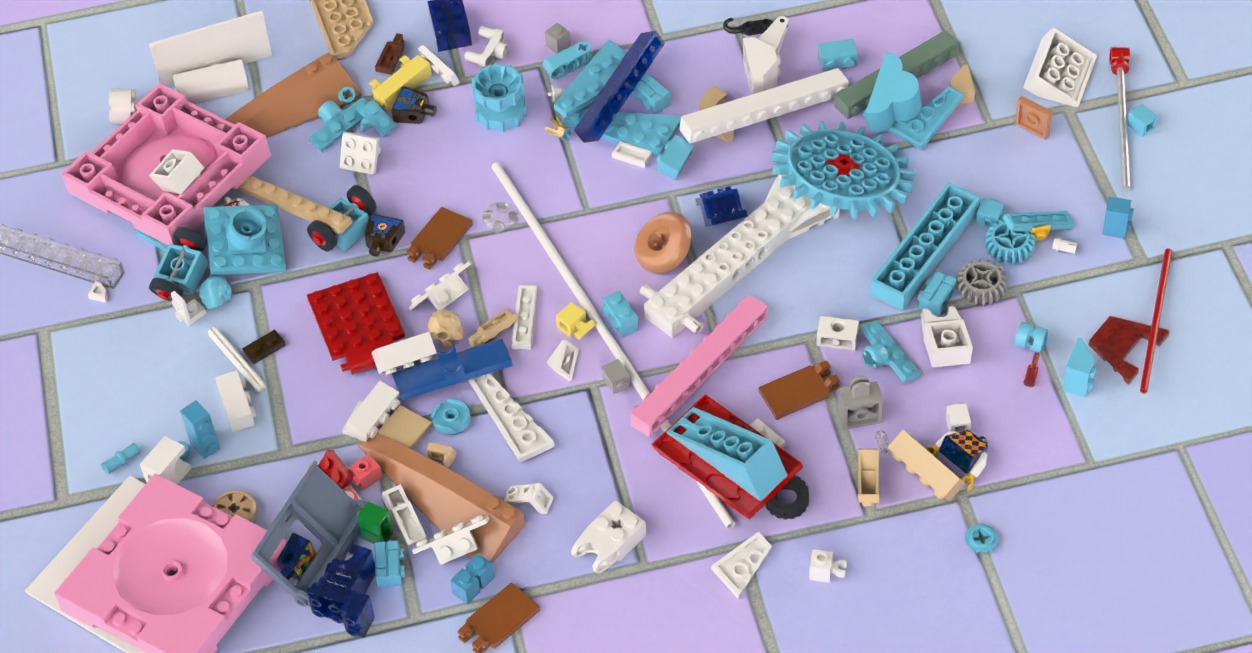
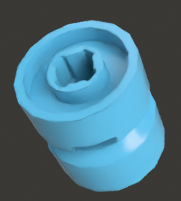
M1022 321L1018 328L1014 345L1024 349L1029 347L1031 351L1041 354L1045 347L1049 330L1039 326L1033 328L1032 324Z

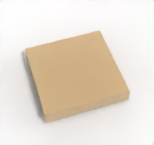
M400 405L378 430L377 434L413 449L432 427V422Z

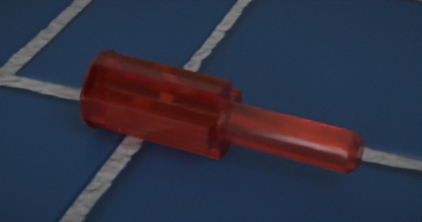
M1038 352L1034 353L1032 363L1027 368L1023 384L1027 387L1035 385L1038 373L1037 364L1040 356Z

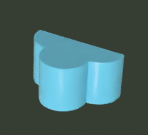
M889 52L885 53L866 110L869 132L873 133L888 130L895 121H909L915 118L922 108L917 78L913 74L903 71L900 58Z

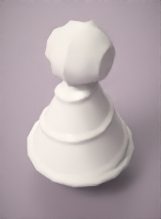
M551 85V92L547 93V95L551 96L552 101L555 102L566 89Z

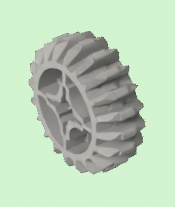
M981 259L978 262L972 260L971 264L966 262L956 276L958 294H961L962 299L967 298L968 303L973 301L975 306L978 303H982L984 306L985 303L991 305L993 301L998 302L999 298H1003L1007 290L1008 279L1005 271L1002 270L1001 266H996V262L989 263V260L986 262H982Z

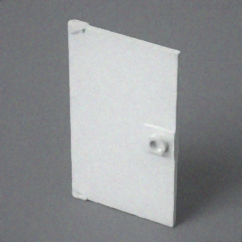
M262 11L149 43L159 82L166 87L175 85L174 74L241 59L243 64L273 56Z

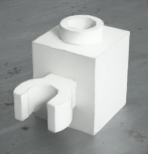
M812 549L809 580L830 583L831 573L843 578L845 577V570H840L839 568H846L847 561L838 560L833 562V552Z

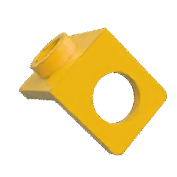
M1051 226L1032 228L1031 234L1035 235L1036 240H1042L1048 237Z

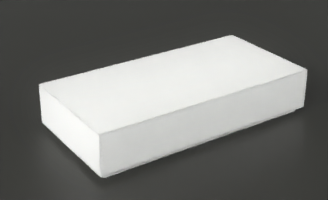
M619 141L612 152V158L643 168L647 166L653 156L652 151Z

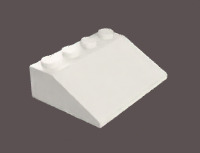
M1053 27L1041 39L1023 88L1039 98L1078 107L1097 55Z

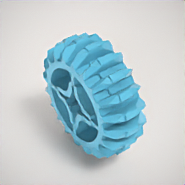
M999 220L998 224L993 223L992 227L988 228L984 239V246L987 254H991V259L997 258L998 263L1004 261L1005 265L1007 262H1011L1014 265L1015 262L1021 264L1022 260L1027 261L1028 257L1032 256L1036 245L1035 235L1031 234V231H1010L1007 224Z

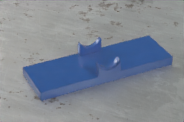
M499 339L461 352H456L455 345L447 352L436 350L438 359L394 372L392 375L401 401L511 367L513 364L503 339Z

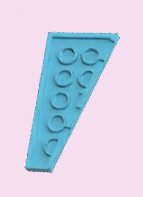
M608 39L555 102L554 109L565 118H568L644 72L645 66Z
M581 109L568 118L564 117L563 119L564 126L617 144L619 141L652 151L655 157L664 152L667 141L673 138L681 122V116Z

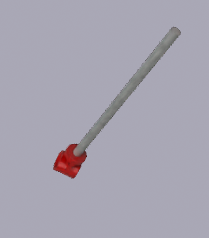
M1111 47L1109 64L1111 65L1112 73L1117 75L1123 189L1128 191L1131 189L1124 75L1129 72L1130 48Z

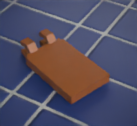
M441 207L411 242V247L407 251V254L410 255L408 260L415 263L421 254L424 253L425 256L422 260L425 263L423 267L429 270L436 264L437 260L443 262L473 225L472 220Z
M824 361L818 363L816 367L809 365L760 386L758 390L773 416L778 420L829 398V393L840 388V379L837 375L827 377L825 381L823 380V377L831 374L829 362Z
M511 582L466 619L465 624L458 630V639L466 643L477 634L479 637L472 642L474 653H483L490 646L495 649L540 612V606Z

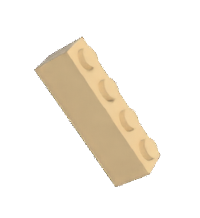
M902 430L887 447L893 452L891 456L899 463L903 461L907 464L904 468L912 475L917 473L920 476L919 481L927 488L929 486L935 489L933 493L941 500L946 498L951 501L966 484L905 430Z

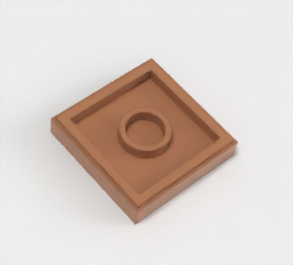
M1021 96L1017 102L1015 125L1043 139H1047L1050 136L1053 111Z

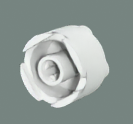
M110 89V124H123L137 111L135 106L138 103L136 100V89Z

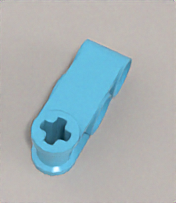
M586 41L579 42L546 58L542 66L552 79H559L563 75L573 72L591 61V45Z

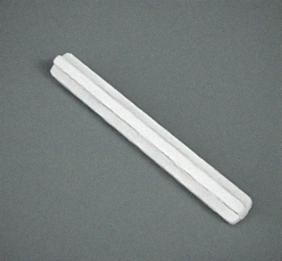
M217 327L209 329L208 333L211 339L256 391L262 392L265 390V382Z

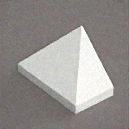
M564 339L546 363L555 372L570 381L572 380L579 349Z

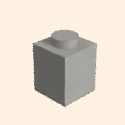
M559 23L545 31L546 47L557 54L571 46L570 32Z
M619 359L601 367L602 378L613 394L622 392L630 387V375Z

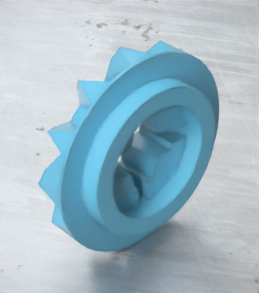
M977 524L967 530L965 544L969 546L970 550H975L977 554L979 552L986 554L990 550L993 551L998 544V534L988 525ZM979 534L983 539H985L984 544H982L981 541L978 540Z

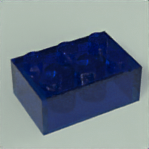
M463 0L427 1L438 52L472 46L471 32Z

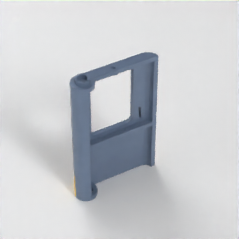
M316 460L312 462L251 554L252 560L296 599V603L302 607L313 604L360 530L357 514L362 507L359 505L364 507L367 503L361 499L353 500L317 466L318 462ZM298 520L320 540L321 547L298 583L293 585L270 564L269 560L294 521Z

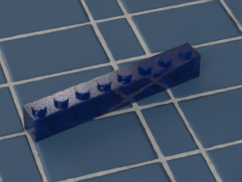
M657 31L640 33L575 127L574 131L583 143L600 140L665 45Z

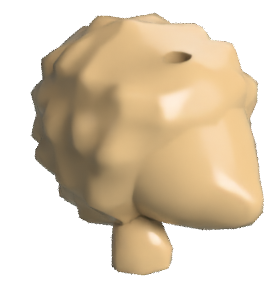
M446 309L432 312L427 323L432 339L443 342L444 348H451V341H459L465 338L461 325L462 318L458 314Z

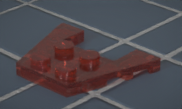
M1109 316L1089 340L1088 345L1104 361H1107L1113 367V370L1118 372L1129 385L1137 376L1139 368L1124 361V359L1141 338L1149 341L1151 326ZM1159 328L1156 341L1157 346L1160 347L1170 333L1169 330Z

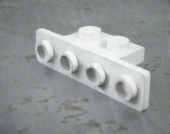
M468 261L466 264L462 262L453 269L454 273L451 275L446 273L439 279L441 282L438 285L433 283L425 290L426 294L423 296L419 294L411 300L413 304L409 309L413 310L427 298L437 310L446 308L469 290L458 275L466 270L471 263Z
M481 514L470 519L471 522L465 525L461 522L452 527L453 530L448 532L442 530L434 534L432 539L427 540L423 538L417 541L412 549L413 554L432 547L441 565L477 550L478 545L471 530L488 523V515L483 517Z

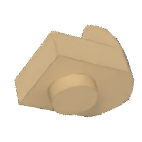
M429 442L428 458L442 462L443 466L449 468L455 459L456 451L452 447L441 443Z

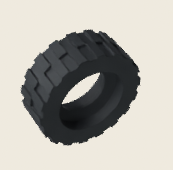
M794 476L781 489L793 490L796 493L797 498L793 503H780L777 499L778 492L766 503V509L770 511V514L775 515L779 519L787 520L799 517L806 511V507L809 505L808 485L806 486V482L801 480L800 477Z

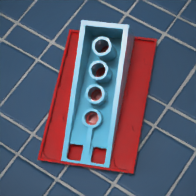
M706 394L652 443L654 450L705 486L708 491L725 501L728 506L749 520L803 468L800 461Z

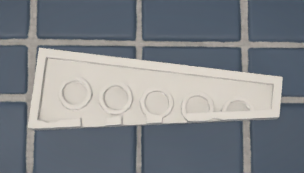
M490 373L468 380L520 463L555 447L554 441L548 434L533 422L531 416L526 414L517 402L515 403L510 394L500 386Z

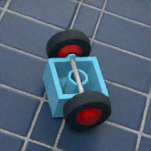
M359 185L352 186L346 193L348 201L340 197L329 207L334 211L351 217L353 223L342 234L332 231L319 220L309 224L307 227L308 235L320 249L328 252L337 245L346 251L365 234L368 216L376 210L377 206L371 194Z
M178 227L173 235V239L183 247L169 243L154 274L155 278L152 279L149 285L151 292L161 299L168 301L173 300L171 296L173 291L180 297H182L183 291L194 294L209 264L208 259L202 254L207 245V240L196 231L184 227Z

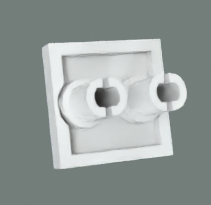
M344 132L342 135L339 168L374 175L376 173L377 156L381 153L379 138Z

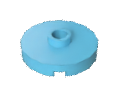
M447 399L446 402L438 403L431 415L433 426L443 434L459 433L466 429L471 420L468 406L458 399Z

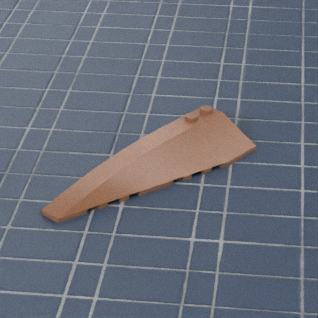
M328 52L270 87L225 120L235 125L239 122L264 134L268 138L287 131V128L290 126H300L306 120L312 119L313 121L319 119V108L329 100L334 101L340 108L346 106V102H341L338 97V93L343 87H351L355 91L354 100L362 96V93L341 64ZM348 91L342 93V95L345 96V99L351 97V94L349 95L350 92Z
M376 434L373 439L369 438L367 442L360 441L358 443L359 448L380 465L381 471L386 473L396 486L401 484L406 497L440 531L445 530V532L453 530L452 527L458 523L463 522L465 525L471 522L470 519L481 514L482 517L488 515V523L471 530L478 549L465 554L470 558L479 553L493 563L525 527L523 512L436 461L380 434Z

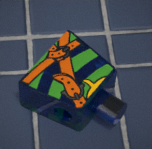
M293 532L279 555L277 563L281 568L280 573L288 580L292 577L299 581L316 555L310 540Z

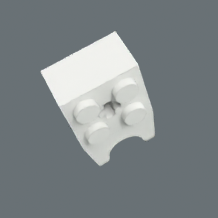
M948 306L947 316L945 317L934 316L927 308L922 309L921 325L923 340L932 367L970 364L973 347L964 319H961L956 308Z
M615 500L586 528L575 542L571 554L575 558L584 556L587 553L597 554L598 556L592 567L593 571L599 574L615 562L621 561L647 535L646 522Z

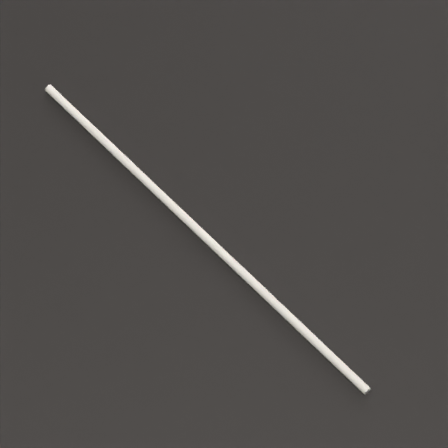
M495 162L492 165L493 171L589 318L595 322L596 329L615 358L620 360L629 373L630 381L637 392L644 399L647 394H650L645 384L500 163ZM666 420L660 427L665 432L671 424ZM697 482L727 529L732 528L735 522L719 497Z

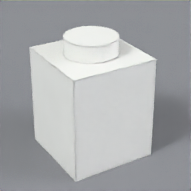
M966 403L947 406L946 421L949 431L960 432L963 435H966V430L970 432L971 419Z

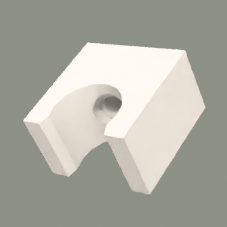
M164 436L140 463L146 483L154 474H157L178 485L192 469L190 464L179 459L186 450L185 446Z

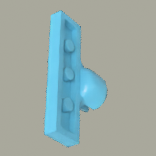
M362 97L345 110L341 109L334 101L329 100L319 108L318 116L326 125L309 137V141L320 152L324 151L340 139L344 132H349L361 123L364 117L359 113V110L368 102Z
M878 321L862 325L860 331L872 344L865 347V351L862 353L863 361L867 367L877 368L889 365L903 383L920 378L921 372Z

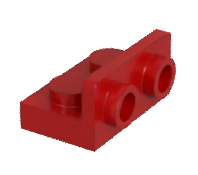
M327 450L319 465H317L341 489L346 488L353 478L352 473L334 450Z

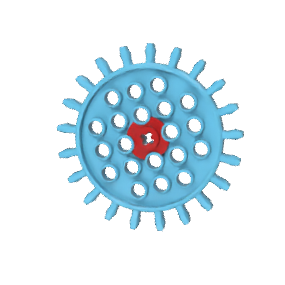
M820 121L818 131H812L804 123L800 129L802 136L787 130L786 141L777 140L775 150L778 151L773 150L771 157L772 162H777L773 166V175H787L781 177L779 186L781 188L792 185L796 187L793 199L796 200L805 195L812 199L811 209L814 210L819 203L831 207V216H835L838 209L850 210L852 219H856L858 210L865 209L875 218L878 212L877 206L879 205L892 213L895 202L891 199L904 205L908 195L904 192L912 193L914 183L910 181L913 180L915 171L900 169L908 167L909 157L894 158L899 148L897 144L885 148L881 145L882 134L874 139L864 136L865 127L862 126L858 129L857 133L845 131L844 122H840L838 130L827 129L824 121Z

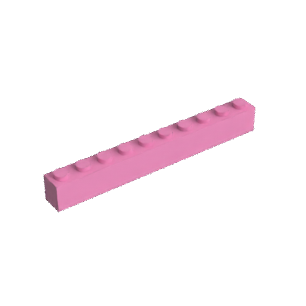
M751 295L745 300H741L737 308L733 312L730 311L726 319L722 323H718L714 331L710 335H706L702 343L698 347L695 346L691 354L687 358H683L679 366L675 370H671L667 378L663 382H659L655 390L651 394H647L638 407L633 408L630 414L631 426L650 437L767 318L768 305Z

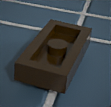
M274 329L242 349L243 353L254 365L285 347L286 344Z

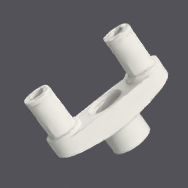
M481 26L479 37L490 39L488 45L481 54L467 50L464 58L465 61L478 64L484 68L490 66L496 58L505 59L508 55L509 45L503 43L504 30Z

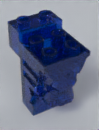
M353 544L347 553L346 560L333 559L332 562H329L324 576H321L318 583L314 582L306 591L311 611L314 615L320 618L332 619L339 624L344 623L348 634L364 638L375 619L371 598L369 595H366L375 577V561L371 549Z

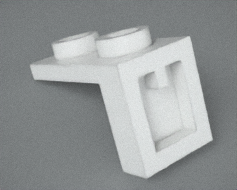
M175 291L171 293L173 299L171 302L176 309L175 315L180 322L184 321L190 326L207 314L206 309L195 299L186 304L185 300Z
M541 483L511 486L507 491L504 501L508 504L530 502L540 514H547L554 497Z

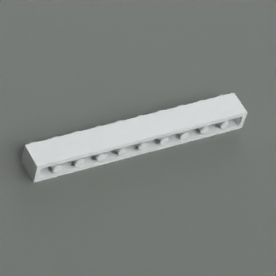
M839 68L681 116L680 131L691 144L834 99L835 94L848 87L849 81Z

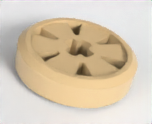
M241 490L228 491L220 495L213 504V507L233 517L238 515L250 522H253L257 515L254 498L249 493Z

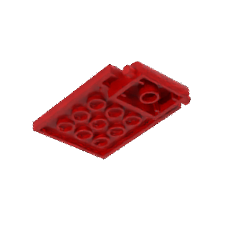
M378 272L357 279H351L306 295L332 361L345 357L347 363L340 365L342 372L350 370L351 375L377 367L372 351L405 338L404 330Z

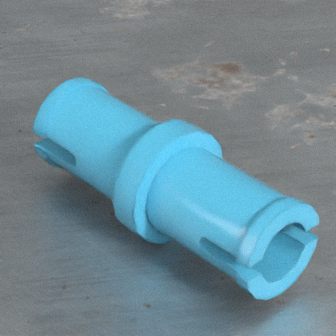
M133 442L121 452L117 451L115 456L102 463L101 467L106 474H110L119 466L126 465L128 460L140 454L141 451L137 444Z

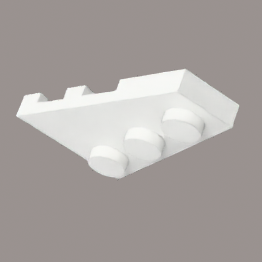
M758 531L713 564L711 570L738 599L770 552L772 546Z

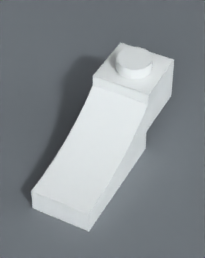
M401 484L382 492V498L389 513L396 522L407 547L426 538L411 502L408 501Z

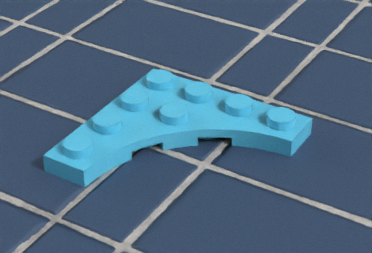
M948 86L941 94L932 99V102L923 105L920 113L915 118L909 121H895L892 127L886 131L923 150L964 98L963 93ZM865 110V111L862 113V116H863L864 119L867 120L866 110Z

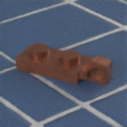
M396 33L393 41L386 42L375 65L376 72L393 74L404 51L403 34Z

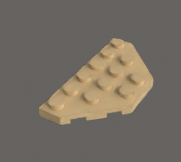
M309 0L329 53L336 60L350 56L374 24L366 1Z

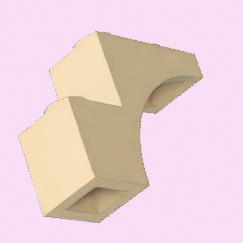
M858 448V502H862V506H875V503H879L878 448Z

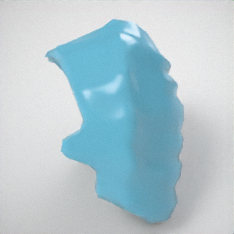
M215 275L208 276L200 287L199 295L202 303L206 305L207 309H216L226 301L230 302L231 286L226 282L225 278Z

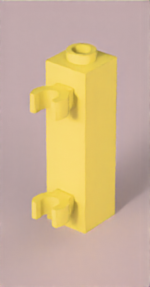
M404 55L399 59L403 64L397 72L382 84L376 79L369 83L373 87L371 92L373 93L374 101L386 111L391 109L402 86L415 89L432 76L431 66L428 61L419 55L412 60Z

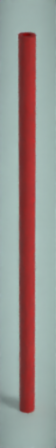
M1169 248L1164 251L1140 386L1142 394H1146L1149 387L1172 250Z

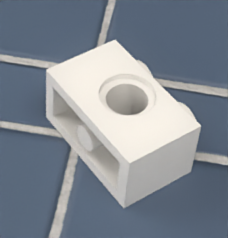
M820 316L817 346L855 351L859 321Z

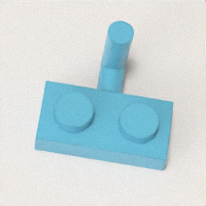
M374 100L359 110V113L364 117L360 125L361 133H365L373 127L384 137L397 126Z

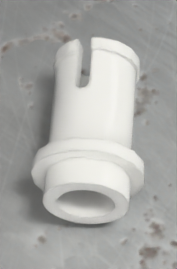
M1061 237L1054 238L1052 249H1055L1056 252L1060 250L1075 254L1077 242L1063 240Z

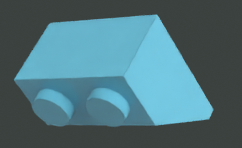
M1082 338L1077 339L1066 365L1063 391L1086 397L1088 390L1092 391L1097 368L1094 367L1095 358Z

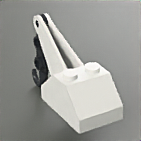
M780 16L775 21L767 18L747 21L738 27H729L728 23L734 19H726L723 23V28L727 33H740L747 36L762 34L758 39L755 37L743 38V64L751 95L775 88L778 85V77H780L778 65L781 62L778 53L788 29V18Z

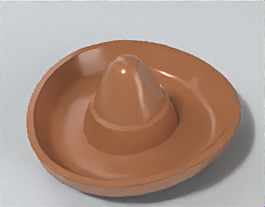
M664 212L649 220L642 227L635 241L634 252L638 263L645 270L652 273H665L675 269L684 260L690 248L691 228L688 220L676 212Z

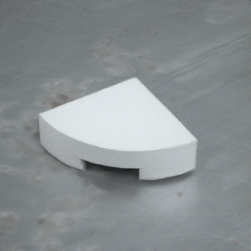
M95 281L88 293L89 299L106 303L108 294L103 284Z

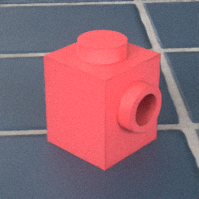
M368 454L349 467L353 475L351 482L355 486L359 485L363 490H366L382 478L380 465Z

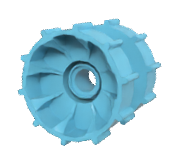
M494 63V65L480 68L476 76L471 78L475 110H477L475 111L476 121H480L486 127V130L492 129L504 132V130L515 126L519 127L522 119L527 117L523 74L514 69L512 65L507 66Z

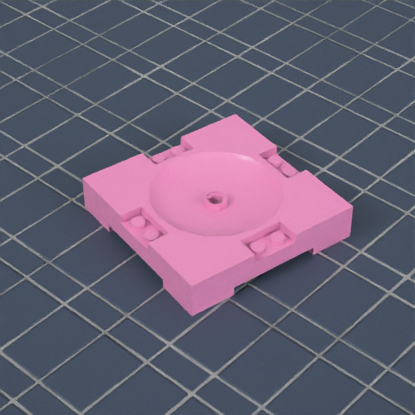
M159 83L135 105L137 111L94 151L90 153L86 150L61 174L70 194L107 214L113 212L132 222L136 229L166 245L170 243L179 246L180 244L173 239L175 230L178 227L195 230L204 221L203 207H212L231 188L236 190L240 187L243 181L250 177L271 156V152L264 134L239 122L235 125L188 102L185 95ZM172 149L191 152L204 166L200 176L193 180L182 194L162 191L149 176Z
M154 474L118 516L119 523L97 549L92 547L54 594L61 611L93 628L97 626L146 653H215L218 650L217 644L259 590L263 586L267 587L273 580L251 558V554L267 530L238 515L233 517L205 503L203 497ZM284 538L269 560L270 564L278 571L281 570V567L277 560L284 553L282 551L287 546L286 539ZM286 556L285 558H283V559L285 560V563H286V562L288 561V559H289L288 556Z

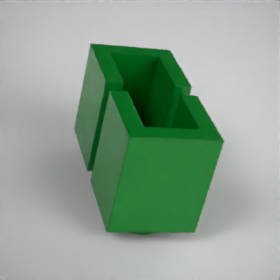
M367 502L364 507L360 508L357 519L362 539L372 544L376 542L387 543L393 534L389 511L370 502Z

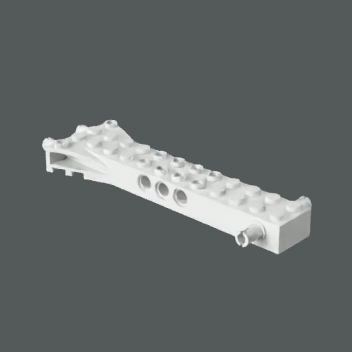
M778 175L765 202L659 292L647 283L641 287L640 294L649 299L644 303L645 319L671 338L675 337L685 327L695 334H699L703 329V324L698 322L696 318L788 239L809 231V227L818 224L820 226L824 224V221L829 218H838L839 209L835 216H831V207L819 203L814 210L811 209L812 199L805 195L796 200L793 199L796 187L792 185L781 188L779 186L781 177L787 175Z

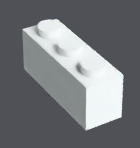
M429 332L372 351L379 374L385 372L386 375L397 372L396 368L401 366L404 369L410 368L415 365L414 362L421 360V363L432 360L431 356L436 354V349Z
M237 370L215 377L232 432L255 426L253 418L256 417L253 406L249 407L248 403L251 402L248 391L244 392V388H247L244 377H239Z
M379 381L347 421L346 432L360 441L367 442L369 438L373 439L380 425L388 420L391 411H395L400 404L399 391Z

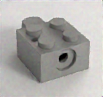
M857 376L851 380L850 385L838 388V415L843 430L882 423L883 398L877 381L869 382L866 376Z

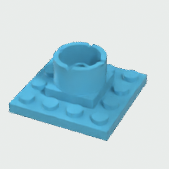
M277 205L203 207L211 275L286 272Z

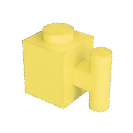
M572 302L556 315L557 328L570 337L575 334V337L579 340L596 325L593 320L586 323L585 310Z

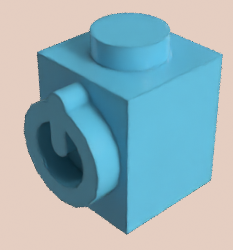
M983 198L977 211L976 224L989 228L992 227L993 223L998 224L999 220L1004 222L1005 205L996 199L987 200Z

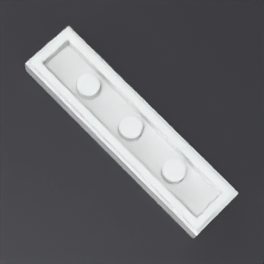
M537 285L518 286L515 311L518 320L514 322L512 349L531 350L538 293Z

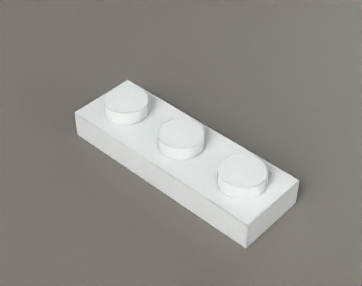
M424 45L418 48L421 54L420 57L430 63L434 73L441 74V78L445 83L448 84L450 82L454 87L460 83L455 73Z

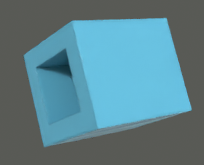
M1141 104L1129 111L1127 125L1143 137L1156 128L1158 115Z

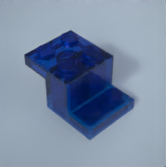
M731 186L717 189L718 193L715 194L714 191L700 193V198L695 199L697 206L700 205L705 227L748 217L746 209L742 210L737 188L732 189Z

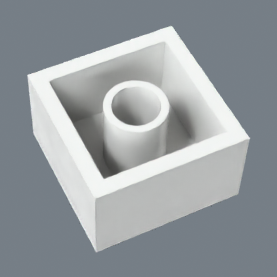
M172 149L149 176L162 191L182 194L191 182L200 176L204 166L191 152Z

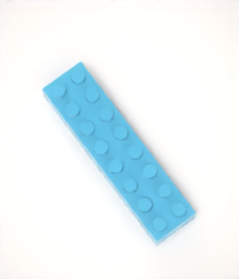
M948 182L872 278L870 295L903 311L977 216L981 197Z

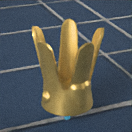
M557 117L556 119L560 123L553 118L549 119L555 129L544 128L548 131L547 133L558 136L563 141L571 137V128L564 126Z

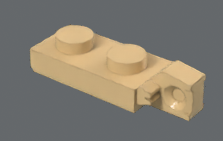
M503 310L476 329L477 332L468 338L471 347L483 345L489 339L495 338L502 330L511 327L518 320L516 314Z

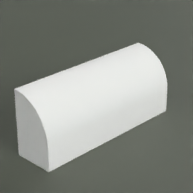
M242 59L173 75L176 91L185 95L187 101L192 104L249 91Z

